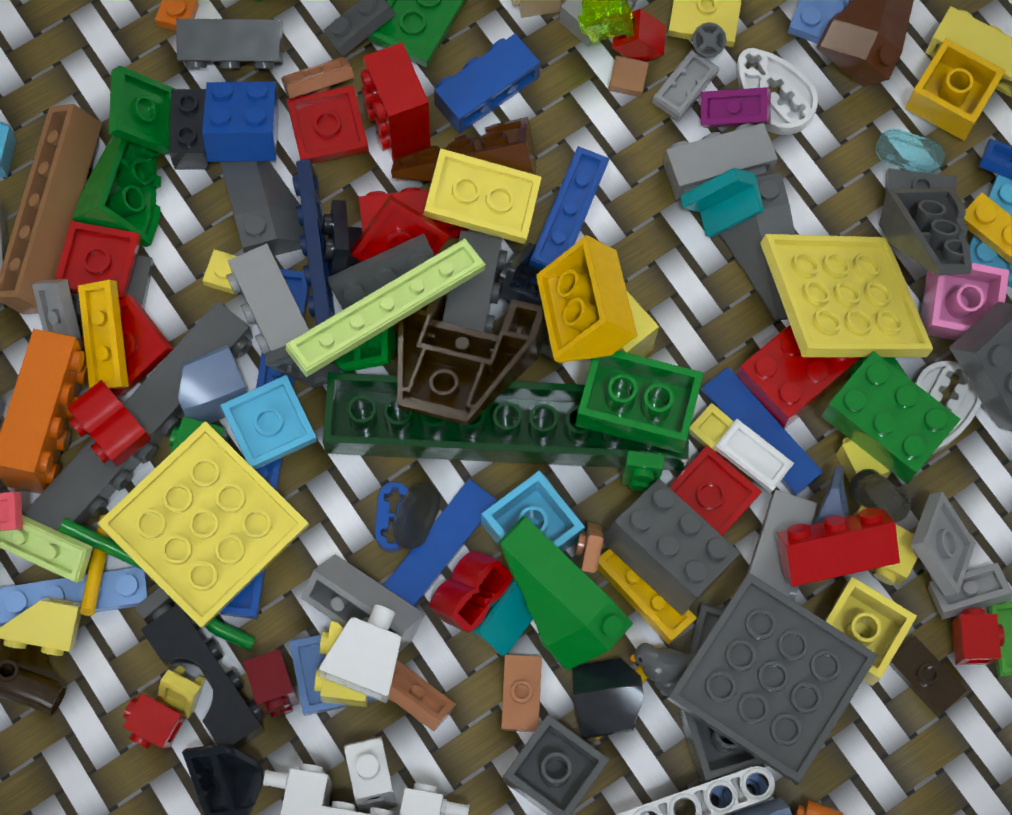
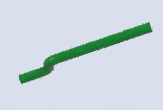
M67 518L63 519L58 530L59 532L141 569L112 539ZM216 617L205 626L215 636L250 651L255 641V637L219 621Z

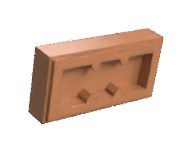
M340 57L282 76L281 80L284 90L291 99L309 92L314 94L327 91L331 88V85L355 77L349 62L345 57Z
M588 521L585 534L579 533L575 555L580 556L581 571L590 573L597 571L604 540L602 526L599 523Z
M505 655L501 731L535 732L539 727L542 656Z

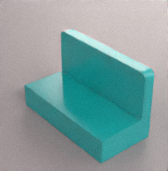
M732 168L680 196L684 209L700 212L705 235L711 238L764 211L755 173L738 168Z
M513 577L506 592L497 601L490 604L489 611L481 624L469 632L483 639L503 657L509 653L533 620V617L528 614L524 605L526 601L518 583L514 582Z

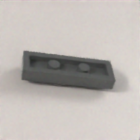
M421 234L327 278L331 289L344 310L434 257L435 254L425 234Z

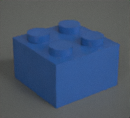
M206 82L202 135L207 162L276 161L279 118L276 82Z

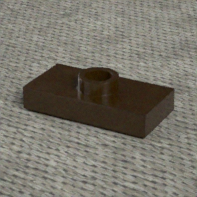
M916 636L911 638L895 653L889 664L937 717L967 691Z

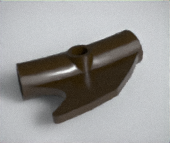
M0 639V698L28 706L52 716L59 708L65 696L67 686L58 680L48 665L47 659L49 654L42 653L41 646L27 644L26 649L12 648L3 645L4 639Z

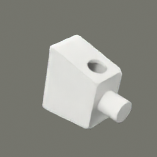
M374 605L367 622L351 617L321 663L319 677L387 703L401 643V636L388 631L395 612L384 606Z
M382 736L345 744L346 760L359 812L368 814L370 813V808L389 809L397 807Z

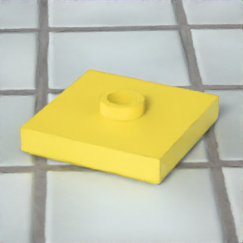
M674 0L667 36L692 40L693 33L698 26L711 22L716 23L724 30L727 39L725 46L734 47L742 0Z

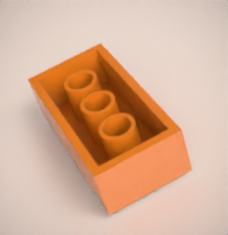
M33 328L0 432V479L6 487L42 494L60 474V464H58L61 451L65 452L69 446L71 434L70 430H68L70 425L68 420L73 417L67 407L79 398L81 386H85L88 383L86 358L76 337Z

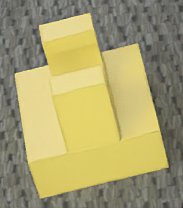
M179 665L173 671L167 670L162 677L157 701L180 712L189 719L196 709L205 678L198 676L192 682L184 678L186 668Z

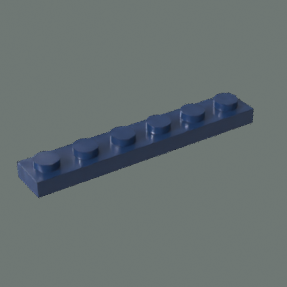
M310 159L296 161L298 175L293 176L292 179L295 193L301 198V205H296L300 226L304 225L305 234L300 235L302 252L304 256L308 255L309 263L303 267L307 285L312 287V295L307 296L310 314L312 317H315L317 326L335 315L333 292L327 278L330 277L329 261L324 259L325 235L322 232L323 215L318 176Z

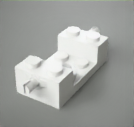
M301 763L300 769L290 768L288 774L267 769L265 771L263 786L285 789L281 815H393V811L380 808H370V814L357 812L354 804L340 801H332V806L329 807L333 782L329 775L323 771V767ZM414 783L413 789H404L400 815H468L470 805L449 802L443 798V794H437V787Z

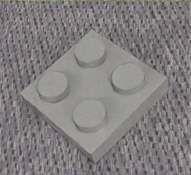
M944 493L929 494L911 546L913 552L920 558L928 570L931 579L938 585L944 596L958 595L976 543Z

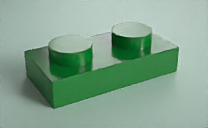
M628 451L622 471L621 485L629 486V489L632 491L645 492L660 479L665 455Z

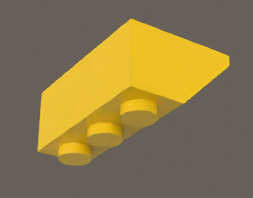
M585 235L536 274L554 361L563 363L611 356L637 337L617 250Z

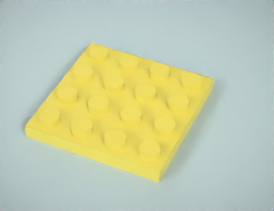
M765 234L760 244L802 357H868L873 351L881 357H927L933 350L932 344L887 237Z
M206 421L97 523L201 629L207 626L309 526V523Z

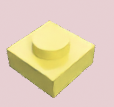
M214 249L202 280L204 286L234 294L226 275L232 273L228 260L237 256Z
M711 403L690 426L689 434L704 447L708 445L717 453L714 447L734 421Z

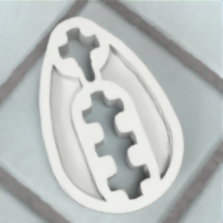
M756 48L744 50L739 55L736 65L739 89L769 86L772 88L778 86L780 88L779 94L776 92L771 93V124H765L767 131L778 135H791L805 129L812 121L818 105V95L813 83L799 69L772 53ZM747 61L751 64L757 62L759 64L757 70L754 67L747 69ZM789 98L791 100L790 106L786 104L780 106L778 104L779 99L787 100ZM792 110L794 113L801 111V118L799 119L797 116L790 118V111Z
M939 361L929 365L915 381V384L940 402L943 397L941 392H944L950 384L949 378L953 374L959 376L958 382L960 384L952 391L951 397L953 399H950L945 407L961 420L934 453L944 449L957 439L971 423L982 403L958 362Z

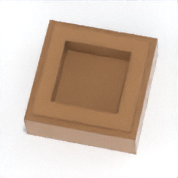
M616 56L609 91L642 97L649 62Z

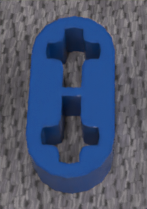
M398 482L384 485L378 495L375 526L376 542L383 551L389 553L402 550L406 546L409 536L410 492L406 486ZM392 492H399V497L405 499L404 502H398L397 514L391 513L390 502L385 501V498H391ZM390 521H395L396 531L398 534H402V537H396L394 543L390 544L387 542V537L382 536V533H388Z

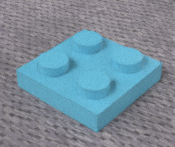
M287 375L220 405L246 462L255 470L317 442V437Z

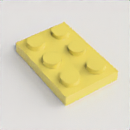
M440 148L423 215L438 221L525 244L542 177Z

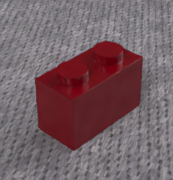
M280 649L243 661L256 704L264 716L271 714L272 718H278L293 712L292 706L300 703Z

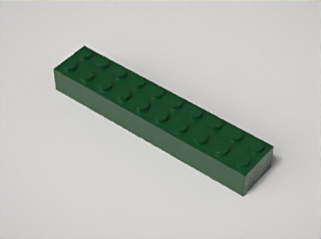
M328 372L323 445L326 454L623 468L627 452L636 451L665 455L663 470L684 471L688 462L689 433L683 452L678 453L575 426L585 385L514 381L467 426L398 408V376Z

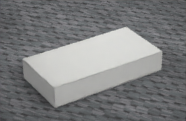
M738 419L733 422L714 447L717 452L769 493L776 488L794 464Z

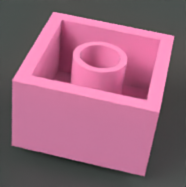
M972 263L970 274L935 275L927 269L920 317L927 335L956 341L997 302L1005 303L1009 270Z

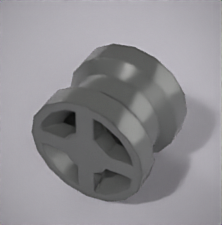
M711 22L698 26L692 37L695 50L705 57H714L720 54L725 48L727 41L724 30L716 23Z

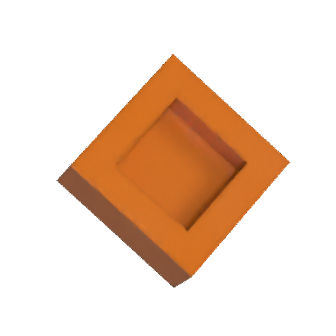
M162 0L155 18L156 25L176 31V18H195L199 7L198 0Z

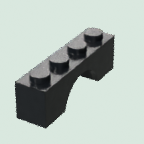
M176 605L143 627L141 631L166 666L190 664L208 674L212 683L213 698L210 709L202 722L217 744L229 743L239 749L265 731L259 723L265 717L253 699L246 703L238 691L243 689L244 686L234 671L231 669L225 673L218 661L223 658V655L213 640L210 639L205 643L197 632L201 628Z

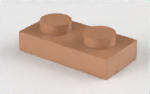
M397 660L388 699L395 702L420 723L435 731L451 714L456 703Z

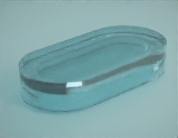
M900 129L884 131L876 143V153L883 162L908 171L934 174L940 169L945 159L944 150L940 144Z

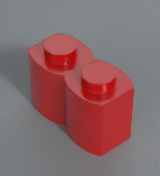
M102 380L67 407L73 415L68 422L81 437L87 433L96 442L90 448L104 464L111 460L118 467L151 440L144 428Z
M475 550L470 551L458 562L453 571L452 578L441 584L435 591L429 608L443 622L469 633L484 620L489 611L490 604L497 601L506 592L511 583L512 575L498 559Z

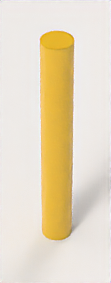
M101 515V516L99 517V521H100L105 515ZM97 526V533L107 538H110L99 526ZM94 547L80 607V613L84 616H93L95 614L107 553Z

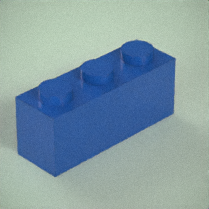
M516 33L508 39L502 38L495 42L485 55L480 58H472L464 65L462 71L453 77L447 76L437 84L436 89H434L435 106L460 134L536 81L540 76L541 62Z

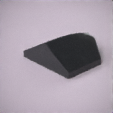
M622 658L578 665L572 668L573 694L582 738L589 739L633 731L636 724L635 721L644 701L641 676Z
M229 743L187 748L182 751L204 815H250L252 813L264 780L263 768L257 759Z

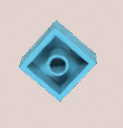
M540 470L481 514V525L497 545L522 516L527 517L562 552L576 543L579 533L584 534L585 526Z

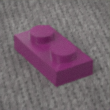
M768 87L701 92V126L704 128L741 126L747 123L753 125L761 123L771 124V90Z

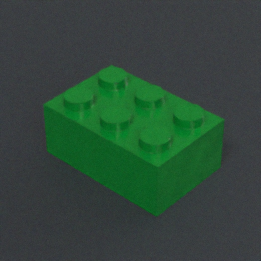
M617 351L611 356L592 358L575 426L682 453L687 441L704 373L622 351Z
M874 351L830 401L821 416L906 484L912 480L961 420Z

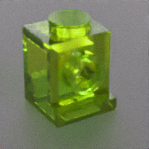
M582 0V14L578 16L581 32L584 35L587 34L592 42L624 34L627 38L634 36L632 7L627 0Z

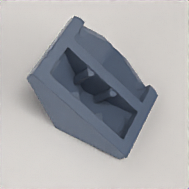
M227 345L181 364V379L177 398L185 417L202 422L206 421L211 424L225 418L220 406L221 404L247 393L244 381Z
M843 465L836 466L820 504L815 524L821 523L824 519L831 516H850L843 480Z

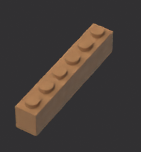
M75 104L49 106L0 271V302L21 314H39L32 284L40 280L55 279L70 221H74L72 217L89 174V168L98 142L102 123Z

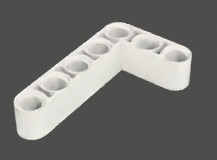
M760 766L750 767L616 815H643L647 812H654L657 815H676V805L685 799L694 802L696 806L695 815H729L769 800L775 791V781L767 769ZM755 774L763 775L769 781L768 790L758 796L751 794L747 790V782ZM718 787H726L732 792V802L725 808H717L711 802L712 792Z

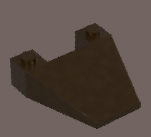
M446 294L399 321L398 408L468 426L538 359L548 331L543 306L512 299L499 336L441 322L447 301Z

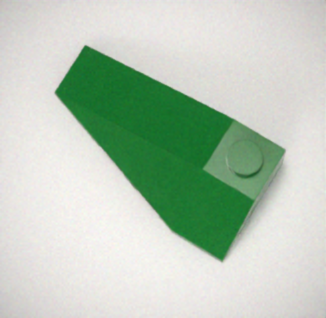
M112 135L81 192L72 220L139 233L141 236L140 246H150L160 220V206L156 205V189L161 187V176L157 175V157L161 153Z
M522 516L498 542L514 582L518 583L526 601L524 605L527 612L533 617L539 631L537 635L541 644L564 669L570 670L608 652L633 625L632 621L613 600L527 517Z

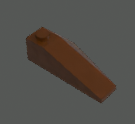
M850 0L849 4L840 13L835 14L829 20L816 48L863 87L889 80L903 51L914 0Z
M528 117L485 127L486 134L473 139L467 138L466 135L454 138L455 141L448 144L447 148H444L448 151L536 175L537 166ZM430 146L395 158L391 169L392 178L432 182L440 147Z

